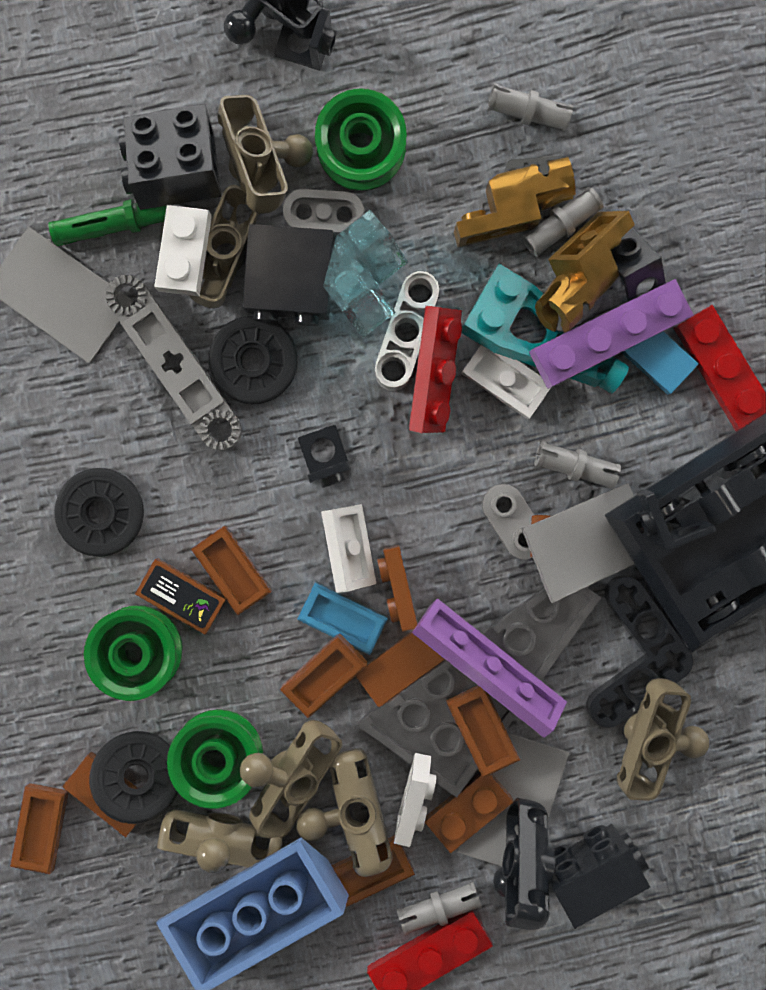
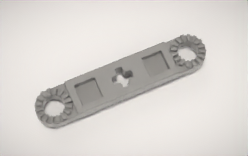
M131 275L115 277L106 289L108 306L189 423L208 447L218 451H226L235 447L242 436V426L239 419L148 288L138 278ZM126 286L135 287L139 295L138 301L130 308L120 306L117 299L119 291ZM172 353L176 357L183 355L184 360L180 363L182 368L180 373H176L173 370L165 371L164 367L169 363L166 357ZM217 419H226L232 426L231 436L224 442H217L210 435V427Z

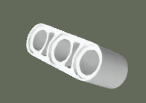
M417 271L406 277L398 296L375 365L377 382L386 390H401L411 379L420 350L425 305L435 307L439 295L438 281L428 272ZM418 284L428 287L432 296L426 302H415L409 296L410 288ZM402 323L413 324L418 330L417 338L411 342L399 340L395 334L397 326ZM390 361H398L405 369L403 378L395 382L385 379L382 375L383 366Z

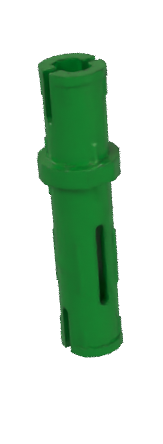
M129 199L123 201L122 206L51 221L48 223L52 241L57 246L128 230L136 233L141 232L142 227L164 222L167 206L140 210L137 202Z

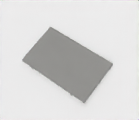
M28 226L0 266V300L90 364L120 323L107 304L106 289L109 283L51 243V239L44 238ZM119 291L117 296L119 305L124 308H130L134 301Z
M629 483L522 528L551 603L568 595H574L575 592L634 565L625 547L604 516L633 497ZM642 527L638 528L640 532L644 531Z
M508 733L520 761L493 773V775L512 796L513 801L517 797L536 801L545 807L549 818L569 752ZM510 806L459 846L457 852L502 866L506 847V817ZM518 824L515 826V832H516L517 835H518Z

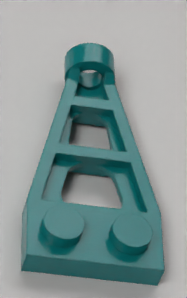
M500 263L492 272L462 325V334L490 351L534 367L536 365L529 352L556 338L557 335H562L566 332L557 330L554 332L546 328V335L542 342L536 344L518 339L511 333L510 326L520 309H528L537 316L535 305L543 293L534 284ZM611 357L569 379L593 387L599 386L612 394L624 380L629 366L617 358ZM598 367L603 369L602 373L597 372Z

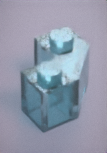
M371 210L367 211L337 235L323 284L325 290L362 338L396 313L378 286L408 263L390 232Z

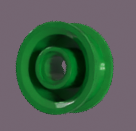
M351 89L336 95L323 107L315 126V143L322 168L338 185L355 191L373 190L388 183L403 164L406 153V124L399 108L387 96L370 89ZM358 133H365L372 138L371 143L363 148L355 147L351 144L350 140Z
M143 605L121 608L100 619L88 634L84 646L86 671L94 685L112 698L123 701L145 699L159 691L176 674L183 653L181 636L172 620L155 608ZM128 642H133L140 646L143 653L141 662H133L127 658L125 647Z
M215 709L196 715L177 733L168 751L167 769L174 788L184 799L203 808H223L238 802L252 788L240 777L241 763L250 754H263L261 738L255 727L238 713ZM209 750L220 751L225 756L226 764L221 767L211 765L207 761L206 752Z

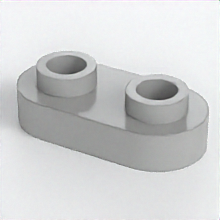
M299 189L290 193L283 203V216L289 227L333 230L334 236L347 237L357 233L362 228L365 220V210L362 201L350 192ZM302 208H308L312 211L311 216L306 220H301L297 217L298 211ZM341 211H349L352 214V218L348 222L339 221L337 216Z
M501 484L491 487L482 499L484 515L506 550L512 556L523 560L532 559L529 546L522 547L518 542V537L523 532L522 528L531 525L533 512L521 493L513 486ZM501 497H507L511 503L510 509L504 513L500 512L496 507L497 500Z

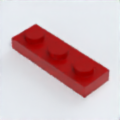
M425 305L409 431L419 433H443L446 431V423L449 420L451 411L449 402L452 382L456 376L455 359L457 345L462 333V310Z
M713 305L673 328L689 355L699 363L696 367L735 431L766 413V392Z
M475 910L447 919L448 924L444 926L436 925L368 965L367 974L376 989L419 990L493 947L492 939Z

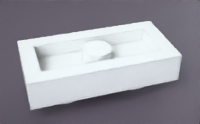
M167 205L154 285L158 292L200 297L212 218L209 210Z
M480 345L461 373L526 419L531 418L551 389H547L540 375L520 361L496 354Z
M362 504L322 511L336 593L375 585L376 578Z
M419 753L414 755L397 816L394 844L410 847L415 830L420 832L423 830L427 807L422 806L424 799L432 800L436 784V775L430 774L431 756Z

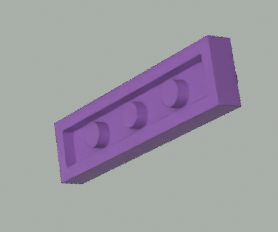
M676 279L532 349L529 353L547 389L689 319L694 314Z
M436 599L429 606L412 633L542 737L545 738L553 732L567 701L439 599Z

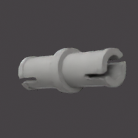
M496 83L492 87L487 106L488 111L492 110L521 118L522 124L530 125L531 122L560 129L563 132L567 130L573 111V105L539 97V92L530 90L528 94L500 86Z
M587 187L581 194L562 208L559 206L553 208L549 212L550 216L527 234L522 235V240L532 255L538 257L562 237L569 238L575 234L577 226L604 208L603 202L593 188Z
M542 441L536 452L540 456L535 458L534 466L566 474L569 480L578 482L579 479H583L610 489H614L619 480V476L614 474L615 472H621L620 464L588 456L585 450L577 449L574 452Z
M473 881L440 895L438 891L432 892L429 899L396 909L399 920L414 915L417 916L415 920L401 924L404 935H409L411 932L436 923L444 926L448 924L447 919L477 908L481 909L479 896L464 902L461 901L462 898L477 893Z

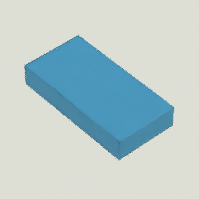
M664 331L621 352L667 395L671 394L699 364Z
M315 582L297 620L332 637L340 633L354 648L370 655L388 617Z

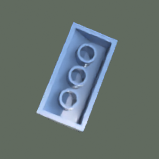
M299 838L158 919L156 924L194 989L211 990L343 915L349 894L329 860L304 839Z

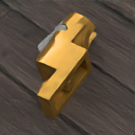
M544 156L540 158L509 160L504 173L497 174L488 182L486 194L491 214L486 215L485 210H477L461 217L462 221L456 222L454 235L457 247L532 230L541 220L539 207L543 211L563 201L573 199V196L576 195V187L569 157Z
M629 211L597 212L548 259L556 278L535 305L536 314L540 322L547 329L554 332L556 330L568 332L600 309L601 296L619 276L618 267L610 249L619 245L622 241L621 238L635 225Z

